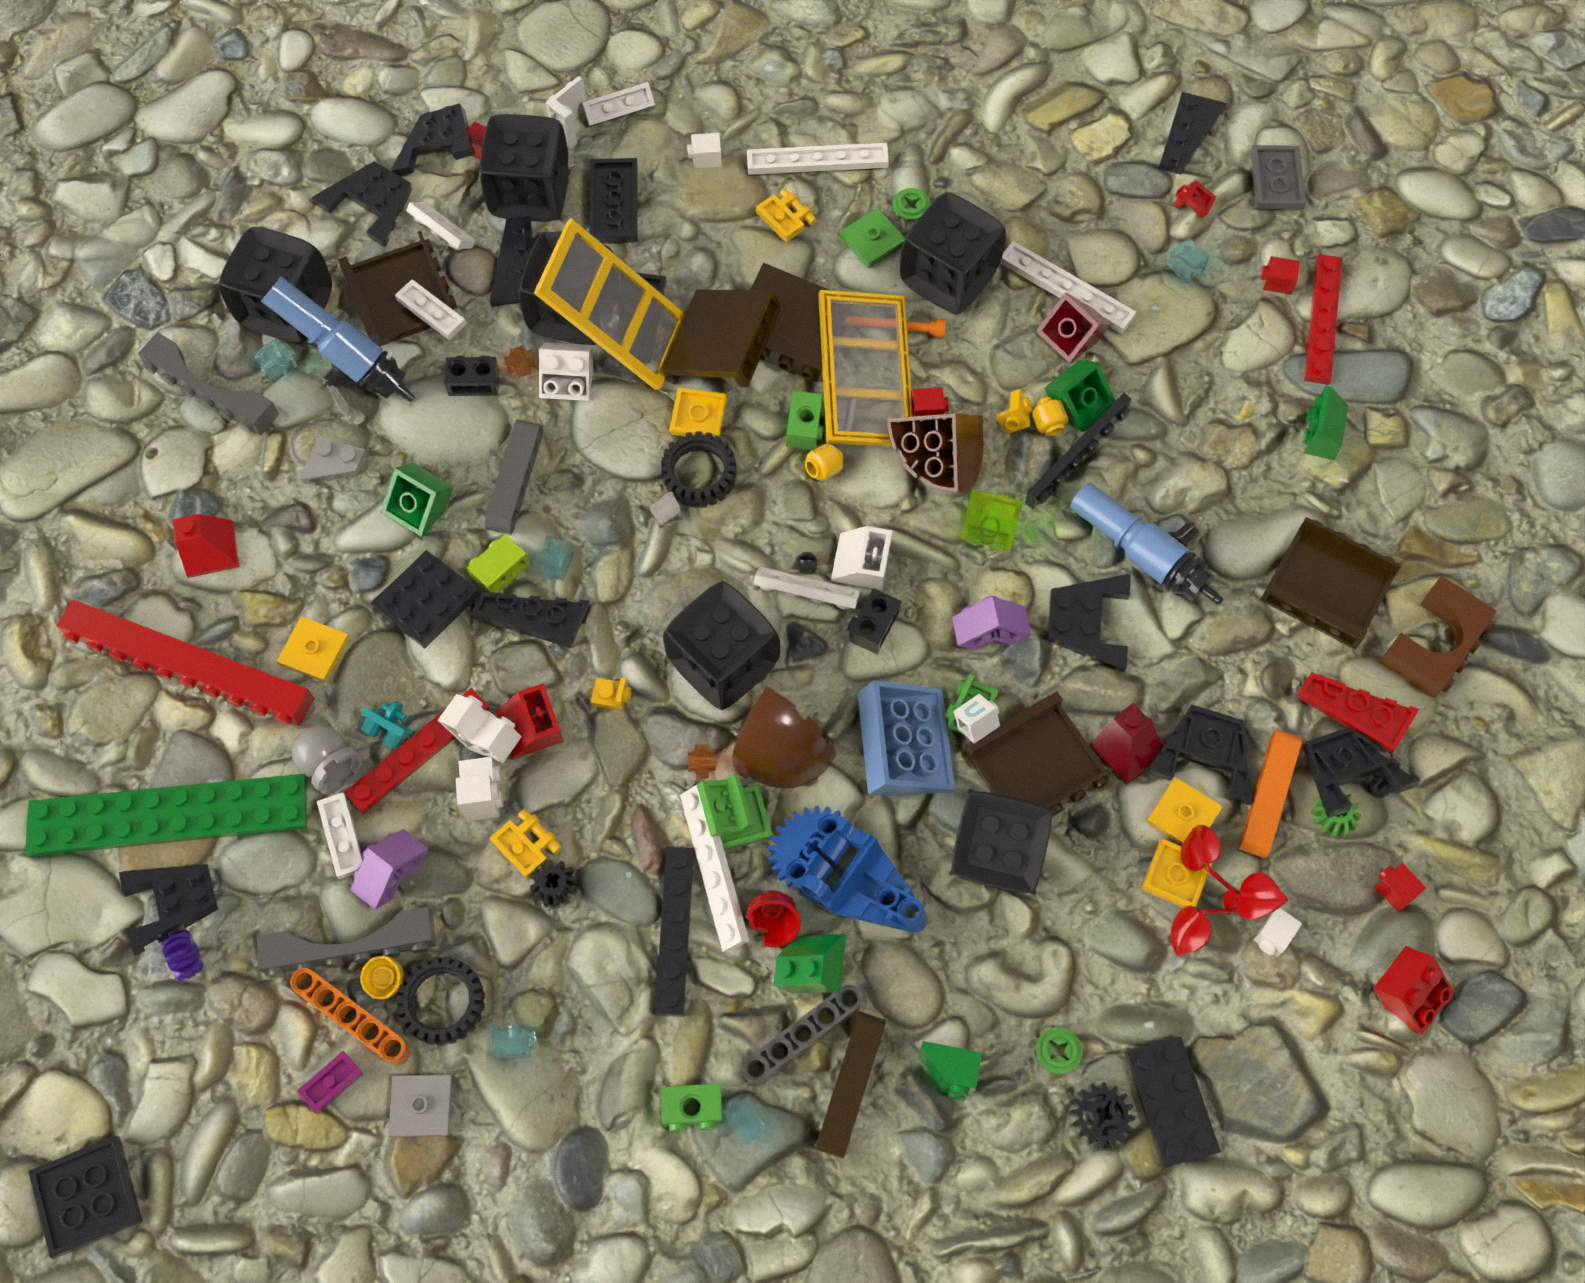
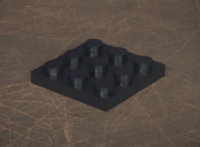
M426 550L370 604L377 612L425 649L481 594L475 586Z
M114 1135L28 1171L51 1259L61 1257L143 1222L120 1136Z

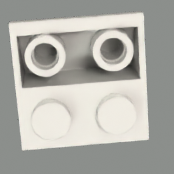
M544 342L539 348V398L589 401L593 376V345Z
M865 526L840 533L831 581L882 590L891 547L892 530Z

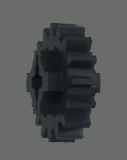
M1103 1082L1100 1088L1097 1089L1094 1083L1089 1085V1093L1084 1089L1078 1092L1082 1100L1078 1098L1073 1099L1072 1104L1077 1109L1069 1112L1070 1116L1076 1117V1121L1071 1124V1127H1079L1081 1131L1077 1137L1079 1139L1086 1136L1088 1138L1087 1146H1090L1095 1141L1097 1142L1098 1149L1102 1150L1107 1142L1108 1146L1112 1149L1116 1146L1115 1139L1120 1143L1126 1140L1123 1132L1130 1134L1133 1131L1131 1126L1127 1124L1135 1120V1116L1128 1115V1111L1134 1106L1133 1104L1124 1103L1128 1096L1126 1093L1121 1096L1116 1094L1118 1091L1117 1086L1107 1090V1085ZM1093 1097H1104L1102 1102L1099 1103L1088 1101ZM1115 1104L1118 1106L1121 1116L1117 1115L1114 1107ZM1107 1105L1105 1109V1117L1107 1119L1097 1126L1100 1116L1098 1112ZM1083 1115L1088 1118L1090 1128L1085 1124ZM1107 1128L1111 1129L1112 1131L1116 1130V1132L1111 1135H1100L1101 1132Z

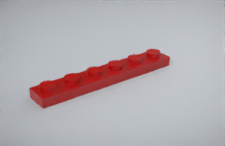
M1318 254L1316 258L1304 381L1329 385L1332 379L1342 269L1341 257Z
M472 688L461 695L467 698L469 695L477 698L482 702L481 708L483 710H490L486 702ZM446 709L344 792L363 815L456 738L438 721Z

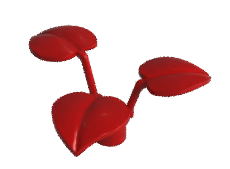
M1197 825L1190 831L1182 844L1180 857L1182 864L1187 869L1195 872L1204 867L1208 873L1228 889L1223 896L1225 908L1204 909L1199 913L1196 907L1190 905L1177 913L1172 922L1170 935L1173 949L1179 957L1200 950L1209 941L1212 925L1210 920L1205 917L1206 915L1226 914L1230 916L1233 912L1247 920H1257L1273 913L1288 901L1287 896L1279 889L1275 881L1264 873L1256 872L1246 877L1241 884L1240 890H1237L1236 887L1230 885L1216 873L1209 863H1213L1220 858L1221 843L1217 834L1205 825Z

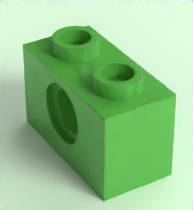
M792 391L786 432V447L813 450L817 448V441H822L824 426H820V419H825L822 394ZM809 419L811 422H803L802 420Z
M720 1083L661 1087L662 1124L664 1128L669 1127L670 1132L687 1131V1126L699 1125V1130L717 1129V1124H723ZM691 1101L698 1102L701 1105L699 1113L694 1116H689L684 1112L686 1104Z

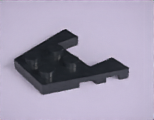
M459 103L446 106L442 109L420 115L391 171L399 176L413 173L418 154L452 144L451 154L456 160L475 155V150L471 145L472 138L468 132L469 125L466 112L462 105Z
M373 161L314 195L312 201L314 205L330 214L345 198H348L375 214L379 218L366 233L370 239L386 247L389 242V234L391 230L394 231L398 214L403 211L413 188L409 181Z
M1131 574L1051 589L1047 641L1078 654L1081 652L1093 657L1099 663L1103 664L1105 662L1115 666L1116 670L1125 672L1127 669L1128 646L1100 643L1102 597L1129 599Z
M1192 704L1148 768L1147 774L1171 781L1174 777L1178 756L1231 772L1226 798L1250 806L1253 803L1254 796L1250 787L1251 772L1248 769L1247 763L1248 748L1244 720Z
M1351 726L1306 741L1303 747L1328 818L1348 812L1352 806V803L1339 786L1380 772L1398 794L1417 787L1420 779L1414 773L1409 775L1400 768L1401 764L1394 758L1388 759L1378 752V746Z
M208 864L119 872L121 889L125 897L149 889H154L159 921L129 930L131 948L135 956L145 952L144 947L156 940L158 943L169 938L168 933L183 925L184 928H187L219 910Z

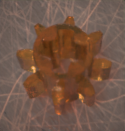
M522 345L514 349L510 348L509 356L504 357L508 373L512 374L514 372L518 375V378L527 374L531 375V367H536L532 350L526 351Z
M708 744L695 745V751L688 752V772H695L696 779L709 778V771H716V751H709Z

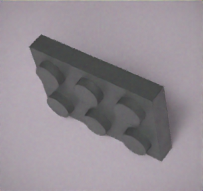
M1252 145L1250 154L1256 209H1304L1306 198L1299 146Z

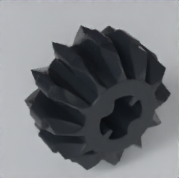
M552 860L548 861V868L546 869L539 865L538 870L541 874L531 875V879L535 882L530 885V890L536 892L534 899L537 902L543 900V905L546 908L553 901L555 908L559 909L560 900L562 899L565 903L569 904L571 901L568 894L576 895L577 893L576 888L573 886L578 883V879L572 876L574 873L573 868H565L563 861H560L555 867ZM555 880L556 883L558 882L559 886L553 888V886H550L549 883Z

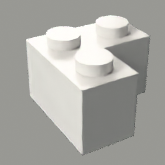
M456 694L438 721L467 749L504 763L522 737L514 730L515 724L505 717L498 719L489 711L483 710L481 708L483 704L477 698L471 695L467 698Z
M492 757L459 761L460 778H456L457 805L467 821L500 817L499 808L504 807L502 791H499L497 783L502 779L500 766L495 765Z

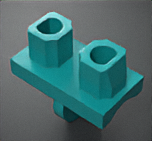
M395 701L391 705L384 702L381 710L385 711L386 714L375 708L370 710L365 707L361 715L366 717L361 731L372 737H377L381 728L384 727L388 730L382 741L386 746L397 749L405 738H410L414 735L415 731L396 721L398 719L404 722L407 719V715L402 713L403 704L401 702Z

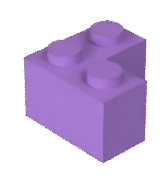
M997 596L985 597L982 599V602L974 606L965 607L961 613L952 617L958 646L971 650L979 649L993 641L1013 645L1032 635L1025 606L1016 604L1013 601L997 598Z
M404 829L393 835L389 834L384 840L377 844H371L365 849L362 855L364 859L361 866L354 873L353 877L355 880L350 890L374 910L393 900L403 878L420 868L429 848Z

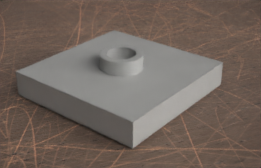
M392 1076L388 1136H449L453 1076Z

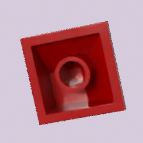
M203 514L173 519L175 543L187 578L240 567L233 520Z

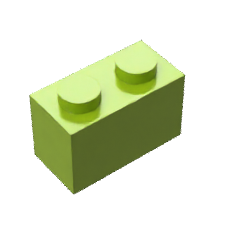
M504 534L500 539H495L483 554L474 557L469 563L467 570L471 579L485 592L498 593L526 569L530 562L527 553L509 536Z

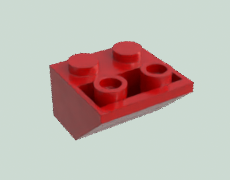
M544 683L517 692L496 710L498 719L501 717L509 719L515 724L514 730L522 736L510 753L513 760L564 742Z
M1408 946L1403 948L1373 987L1383 1006L1421 1035L1434 1022L1435 1017L1444 1005L1450 1001L1454 993L1435 957Z

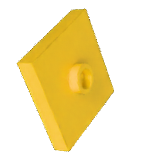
M678 387L669 434L686 437V433L691 432L692 436H696V431H702V436L709 432L712 433L713 438L716 435L720 437L727 394Z
M301 616L276 662L280 666L326 683L350 636L347 633Z
M1175 777L1146 823L1182 845L1190 831L1197 825H1205L1210 828L1223 806Z
M1161 838L1140 890L1182 908L1190 905L1196 907L1209 873L1204 867L1195 872L1187 869L1182 864L1180 857L1182 846Z

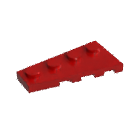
M1313 672L1307 677L1296 695L1299 699L1347 728L1351 726L1372 743L1390 754L1395 751L1419 711V708L1413 706L1408 708L1399 705L1395 700L1389 698L1382 699L1370 695L1369 691L1363 689L1355 690L1347 687L1345 683Z

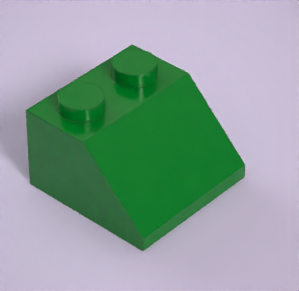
M1078 360L1044 388L1048 397L1062 402L1068 416V422L1079 432H1083L1099 419L1116 401L1098 362Z
M413 462L396 467L381 513L422 537L446 509L453 486Z
M846 935L796 936L776 958L773 986L793 994L840 992Z
M923 1041L918 1057L940 1090L948 1093V1097L951 1099L964 1101L966 1097L971 1098L977 1087L982 1053Z

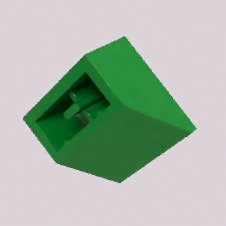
M1326 385L1321 395H1316L1313 407L1309 408L1306 422H1310L1309 429H1305L1302 443L1306 444L1304 454L1335 460L1342 447L1349 405L1331 386Z

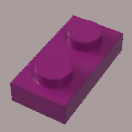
M343 1050L299 1088L297 1092L315 1114H319L364 1073Z

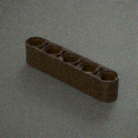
M861 1011L858 1012L818 1138L816 1150L844 1159L884 1031L885 1019Z

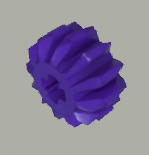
M184 929L179 932H173L169 934V938L161 942L165 961L172 975L177 980L189 979L202 971L204 965L202 957L189 931Z

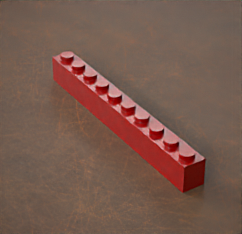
M73 599L56 625L63 633L62 637L73 644H78V642L84 643L88 649L96 653L105 651L109 653L110 657L120 662H124L126 659L133 662L132 664L143 671H147L148 668L156 671L155 673L158 676L167 680H171L173 677L180 680L179 683L187 688L194 689L195 686L203 689L205 694L213 698L225 697L234 706L242 707V705L251 707L250 710L264 717L266 714L274 716L276 721L287 726L290 723L300 726L315 699L305 687Z

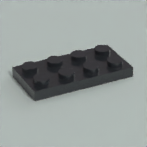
M637 158L590 159L589 233L600 243L638 242Z
M1182 1037L1126 1051L1124 1054L1162 1168L1219 1154L1221 1150Z

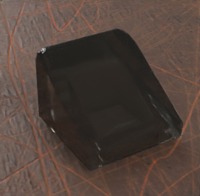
M673 491L666 493L649 506L660 529L683 519L682 509Z

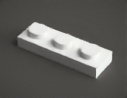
M648 82L581 102L589 126L655 105Z
M426 202L409 203L406 211L414 216V220L429 227L432 234L446 240L451 248L455 250L473 248L476 241L474 238Z
M413 279L395 295L399 303L448 340H451L466 325V321L462 316Z
M343 792L317 801L336 876L339 880L354 875L363 861L347 797Z

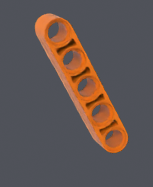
M1279 729L1273 731L1253 794L1254 800L1250 805L1239 841V850L1264 859L1267 858L1273 844L1300 751L1302 737Z
M301 968L293 973L290 980L291 988L302 998L389 1064L400 1066L408 1061L411 1054L410 1046L399 1035L314 971L308 968ZM307 978H312L311 986L308 989L302 990L301 985L303 981ZM334 994L333 1003L329 1006H323L324 998L327 995ZM350 1011H356L355 1020L345 1023L346 1014ZM373 1027H378L379 1033L377 1037L367 1040L368 1031ZM395 1044H401L400 1053L395 1057H389L390 1048Z

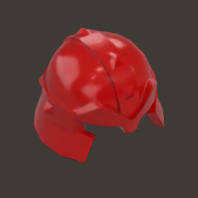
M776 890L765 891L754 898L747 906L745 918H748L750 928L768 933L762 937L764 947L776 948L787 945L796 938L801 928V919L795 907L796 903L793 902V897H790L788 894Z

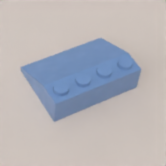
M872 681L858 691L868 794L904 796L955 791L943 690Z

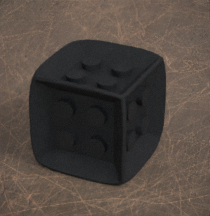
M500 114L490 117L481 150L480 183L487 209L493 216L504 219L530 216L531 221L543 222L554 221L560 218L568 183V148L565 132L559 120L544 116Z
M946 192L928 207L909 231L901 249L900 277L910 289L950 313L960 314L983 291L1000 265L1006 240L1005 227L994 216L958 195Z
M250 227L239 239L222 270L219 280L221 296L233 318L244 327L277 339L302 343L307 337L262 303L261 300L280 276H282L325 309L332 291V278L321 252L314 245L303 239L266 228Z
M542 232L532 248L520 282L519 302L525 324L531 331L545 337L580 345H596V342L534 294L561 235L559 232ZM574 237L551 290L580 312L603 260ZM603 244L606 248H608V249L613 253V251H612V249H611L610 247H608L607 245ZM612 267L588 318L589 321L603 332L609 321L617 295L618 272Z
M724 581L716 583L698 596L670 622L663 633L665 652L674 667L701 696L719 710L730 707L742 698L772 670L780 658V638L772 624L737 589Z
M969 788V795L959 823L952 857V867L949 874L990 887L1036 895V887L1041 876L1051 832L1052 813L1055 809L1053 807L1048 809L1036 803L999 794L973 791V789Z

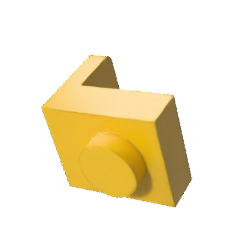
M1020 389L1011 392L1009 410L998 413L996 418L1007 434L1030 427V415L1033 411L1030 399L1028 397L1025 398Z

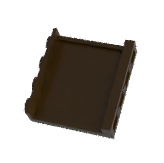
M421 231L417 232L420 241L350 265L347 256L338 259L367 335L378 346L432 328L399 303L395 297L412 279L452 310L458 308L453 294L448 295L446 292L450 288L445 276L440 277L438 273L442 269L437 257L432 258L431 253L434 252L429 238L424 240Z
M763 262L750 290H771L780 303L781 308L760 360L773 363L782 370L797 373L806 380L818 382L822 372L818 293L820 290L829 289ZM831 304L833 337H838L846 317L850 314L852 305Z
M696 289L662 370L673 384H677L680 376L734 378L740 387H749L781 308L780 303L771 290Z
M1306 517L1260 601L1356 650L1367 633L1366 630L1402 565L1395 562L1393 558L1383 556L1371 550L1369 546L1359 544L1347 538L1345 534L1324 526L1320 521Z
M1058 691L1000 723V727L975 744L969 741L966 743L964 750L965 755L991 793L1029 801L1048 809L1053 807L1055 811L1052 813V817L1059 814L1064 809L1063 806L1070 801L1075 804L1087 795L1085 792L1095 788V790H1099L1107 785L1113 771L1111 767L1105 769L1061 706L1063 698Z

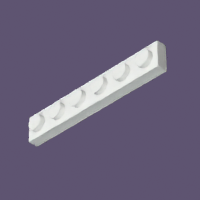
M887 143L747 150L748 175L888 168L889 166Z
M1012 241L1004 251L1000 264L1059 298L1064 293H1069L1094 308L1111 324L1110 327L1117 332L1123 334L1135 318L1136 311L1020 244Z
M696 785L681 794L680 798L722 952L732 951L749 942L721 838L720 836H710Z

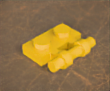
M785 188L779 194L782 197L781 200L773 194L756 206V213L785 242H788L804 231L803 222L806 221L810 226H813L817 222V218L808 206H803L799 202V197L795 193H790ZM789 208H793L796 212L793 213Z
M523 809L518 814L519 819L523 822L517 827L509 820L489 839L526 879H529L538 870L539 865L543 866L548 861L542 852L545 849H549L556 855L561 851L562 846L556 841L557 837L551 831L547 832L540 824L541 820L535 814L531 815L526 809ZM532 831L539 838L535 844L525 836L528 832Z

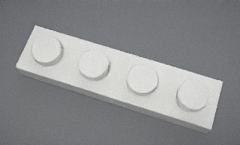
M761 566L755 574L753 583L766 591H783L791 597L803 596L810 598L811 601L816 603L828 602L836 604L841 609H855L861 590Z

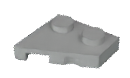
M317 437L299 479L302 483L308 484L310 480L325 478L327 481L341 476H357L367 453L362 448Z

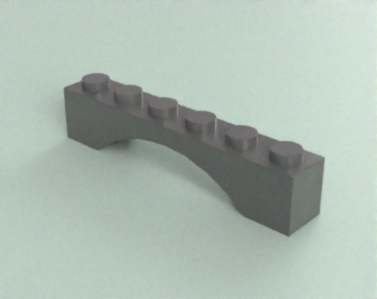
M158 332L138 352L143 361L142 366L151 374L158 373L166 383L171 386L176 384L187 396L191 398L193 396L197 397L208 409L215 408L222 417L228 421L233 419L238 422V425L248 433L252 431L261 436L279 416L274 403L254 390H225L213 387L198 379L186 367L184 355L178 345Z
M429 907L399 911L390 922L376 932L359 940L342 944L312 943L297 938L286 931L257 936L258 967L261 972L270 978L284 977L286 972L296 971L301 968H308L312 971L315 970V967L325 965L326 968H337L343 966V962L366 963L372 957L389 956L395 958L399 957L401 952L424 953L429 951L430 947H436L434 916Z

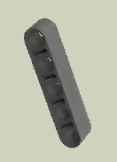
M523 420L515 421L486 513V530L510 535L514 532L543 436L542 424Z
M854 985L841 987L840 992H834L749 1056L743 1065L745 1080L753 1086L765 1084L857 1014L862 1004L860 989ZM846 994H850L856 998L857 1003L852 1007H848L842 1003L841 998ZM826 1011L830 1012L834 1016V1020L830 1024H823L818 1019L819 1014ZM800 1029H806L811 1033V1038L806 1042H801L796 1039L795 1033ZM782 1046L787 1049L788 1055L784 1059L778 1060L772 1056V1050L775 1047ZM751 1065H762L765 1069L763 1075L756 1078L752 1077L748 1073Z

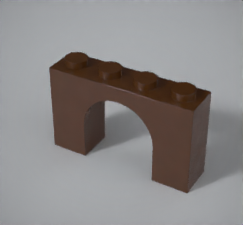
M1442 575L1423 599L1420 606L1445 621L1451 627L1456 640L1455 649L1446 653L1433 652L1400 633L1380 660L1381 664L1433 698H1436L1441 691L1447 693L1452 687L1455 680L1451 677L1455 672L1460 674L1469 662L1465 657L1468 653L1473 655L1482 643L1478 638L1482 633L1487 635L1494 626L1495 622L1491 619L1497 612Z

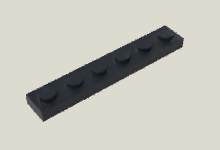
M1123 393L1028 491L1025 504L1034 509L1038 503H1045L1051 495L1050 491L1055 486L1060 487L1067 478L1066 474L1071 469L1075 471L1083 462V457L1087 453L1092 454L1099 445L1098 441L1102 437L1107 438L1112 433L1118 420L1120 422L1125 420L1131 411L1129 405L1132 398Z
M666 847L655 1016L684 1017L694 848Z

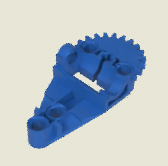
M815 806L813 813L810 814L808 808L805 807L803 816H800L795 811L793 812L794 821L788 818L784 819L787 825L786 828L776 827V830L781 835L771 836L772 842L777 845L768 847L769 852L775 853L768 857L770 863H776L771 868L774 873L780 872L777 878L780 881L787 878L785 882L787 887L790 888L792 886L799 895L836 915L908 932H919L926 927L928 917L921 902L916 899L909 885L905 883L891 860L880 847L877 838L854 827L849 820L841 817L839 810L831 814V809L827 806L823 813H821L819 806ZM831 829H836L834 832L828 833ZM851 845L858 849L859 852L831 890L824 882L833 871V868L819 854L822 853L826 860L837 865ZM800 873H804L802 877L796 878ZM895 899L892 904L885 905L888 900ZM918 912L915 917L907 918L910 913Z

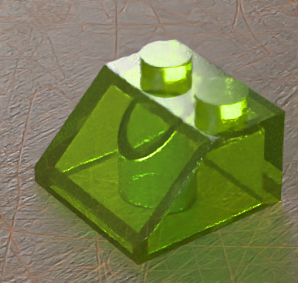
M972 489L961 539L966 540L970 544L988 545L999 551H1011L1023 501Z

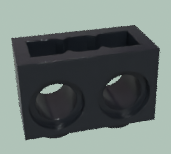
M486 355L480 357H446L444 384L448 396H498L500 369L496 357Z
M873 588L869 596L864 595L859 605L861 611L858 617L853 616L848 625L847 631L850 632L849 642L878 654L900 613L902 601ZM882 607L885 611L875 612L873 608ZM863 628H870L873 630V633L864 634L861 630Z

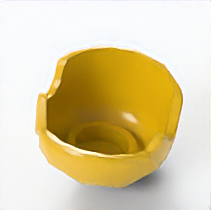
M389 956L371 958L362 968L360 982L363 990L373 999L384 1000L393 997L398 992L400 985H403V967L396 959Z

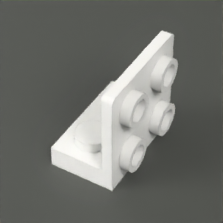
M580 76L567 83L562 90L552 95L545 102L548 117L561 122L565 132L567 147L570 149L577 144L576 129L573 121L584 113L581 102L586 101L584 82Z

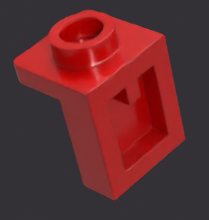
M1194 180L1190 184H1184L1179 188L1176 193L1177 199L1173 206L1179 208L1186 204L1203 218L1208 215L1216 196L1197 180Z

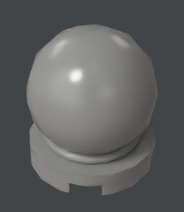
M328 725L306 727L297 735L292 744V759L298 770L306 776L312 777V785L324 795L333 793L345 786L342 781L350 773L355 776L363 763V758L354 747H347L341 733Z

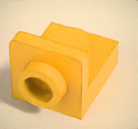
M621 677L619 682L596 678L591 706L623 711L625 703L630 701L632 688L628 687L627 679Z

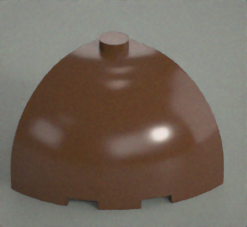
M954 413L887 419L888 432L893 449L897 450L903 461L902 465L915 478H919L930 487L942 491L965 492L972 488L979 476L983 460V415Z
M766 686L738 735L732 755L733 767L735 772L743 778L748 779L751 777L764 785L775 788H795L808 784L821 776L836 757V750L831 740L827 739L825 741L821 735L823 730L810 717H807L806 720L803 719L795 709V704Z

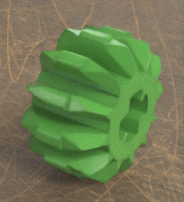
M1351 794L1347 795L1349 800H1351ZM1320 797L1315 800L1316 807L1311 810V814L1317 816L1313 824H1321L1323 826L1321 833L1330 830L1332 838L1338 834L1345 837L1350 833L1349 830L1354 831L1358 827L1356 821L1361 818V814L1355 810L1359 807V803H1352L1348 812L1328 818Z

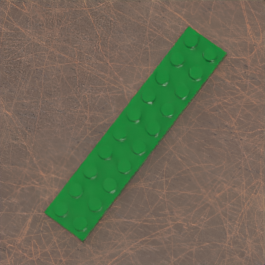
M305 774L30 800L28 801L25 854L30 857L307 829V776Z

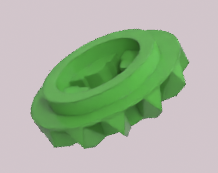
M907 188L895 195L893 210H895L897 217L901 216L904 221L910 219L915 223L931 203L929 197L923 191L916 188ZM907 204H916L915 209H913L912 207L907 208Z
M1063 1027L1050 1028L1041 1034L1036 1043V1057L1041 1066L1052 1074L1069 1073L1079 1065L1082 1059L1081 1042L1069 1029ZM1065 1043L1068 1044L1063 1051L1066 1056L1065 1058L1061 1056L1054 1057L1053 1059L1050 1058L1054 1051L1052 1044H1055L1057 1047Z

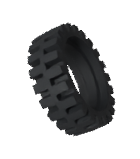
M696 431V436H692V433L689 432L686 433V438L684 439L682 436L677 437L676 443L672 441L669 444V449L666 448L664 451V457L661 460V474L664 486L669 495L672 494L674 500L678 501L680 499L681 504L685 506L687 503H690L691 507L696 508L697 504H701V508L707 507L708 502L711 505H715L718 498L722 501L725 499L726 493L730 494L732 486L736 482L737 467L732 448L729 449V444L726 441L722 442L721 437L717 435L713 438L712 433L706 432V435L702 436V431ZM706 451L720 458L724 470L722 477L715 484L706 488L695 489L686 487L677 480L674 474L676 462L689 452Z
M438 956L431 957L432 960L427 961L425 959L420 962V966L412 967L410 969L411 973L409 975L406 974L402 979L404 983L398 988L399 996L396 997L397 1012L405 1028L419 1040L431 1045L437 1044L438 1046L445 1045V1043L453 1044L457 1042L456 1040L467 1037V1033L469 1031L473 1032L476 1028V1023L480 1022L482 1018L481 1013L485 1009V992L476 973L462 961L443 956V958ZM447 973L457 976L465 983L468 989L469 1003L465 1014L458 1022L447 1028L435 1029L425 1026L418 1020L414 1012V997L417 989L426 979L436 974Z

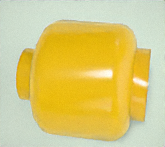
M1051 397L1039 400L1037 406L1032 411V417L1037 430L1048 437L1063 432L1069 421L1060 400H1052Z
M831 444L821 445L807 454L805 461L806 471L812 478L820 481L827 480L841 472L843 454Z

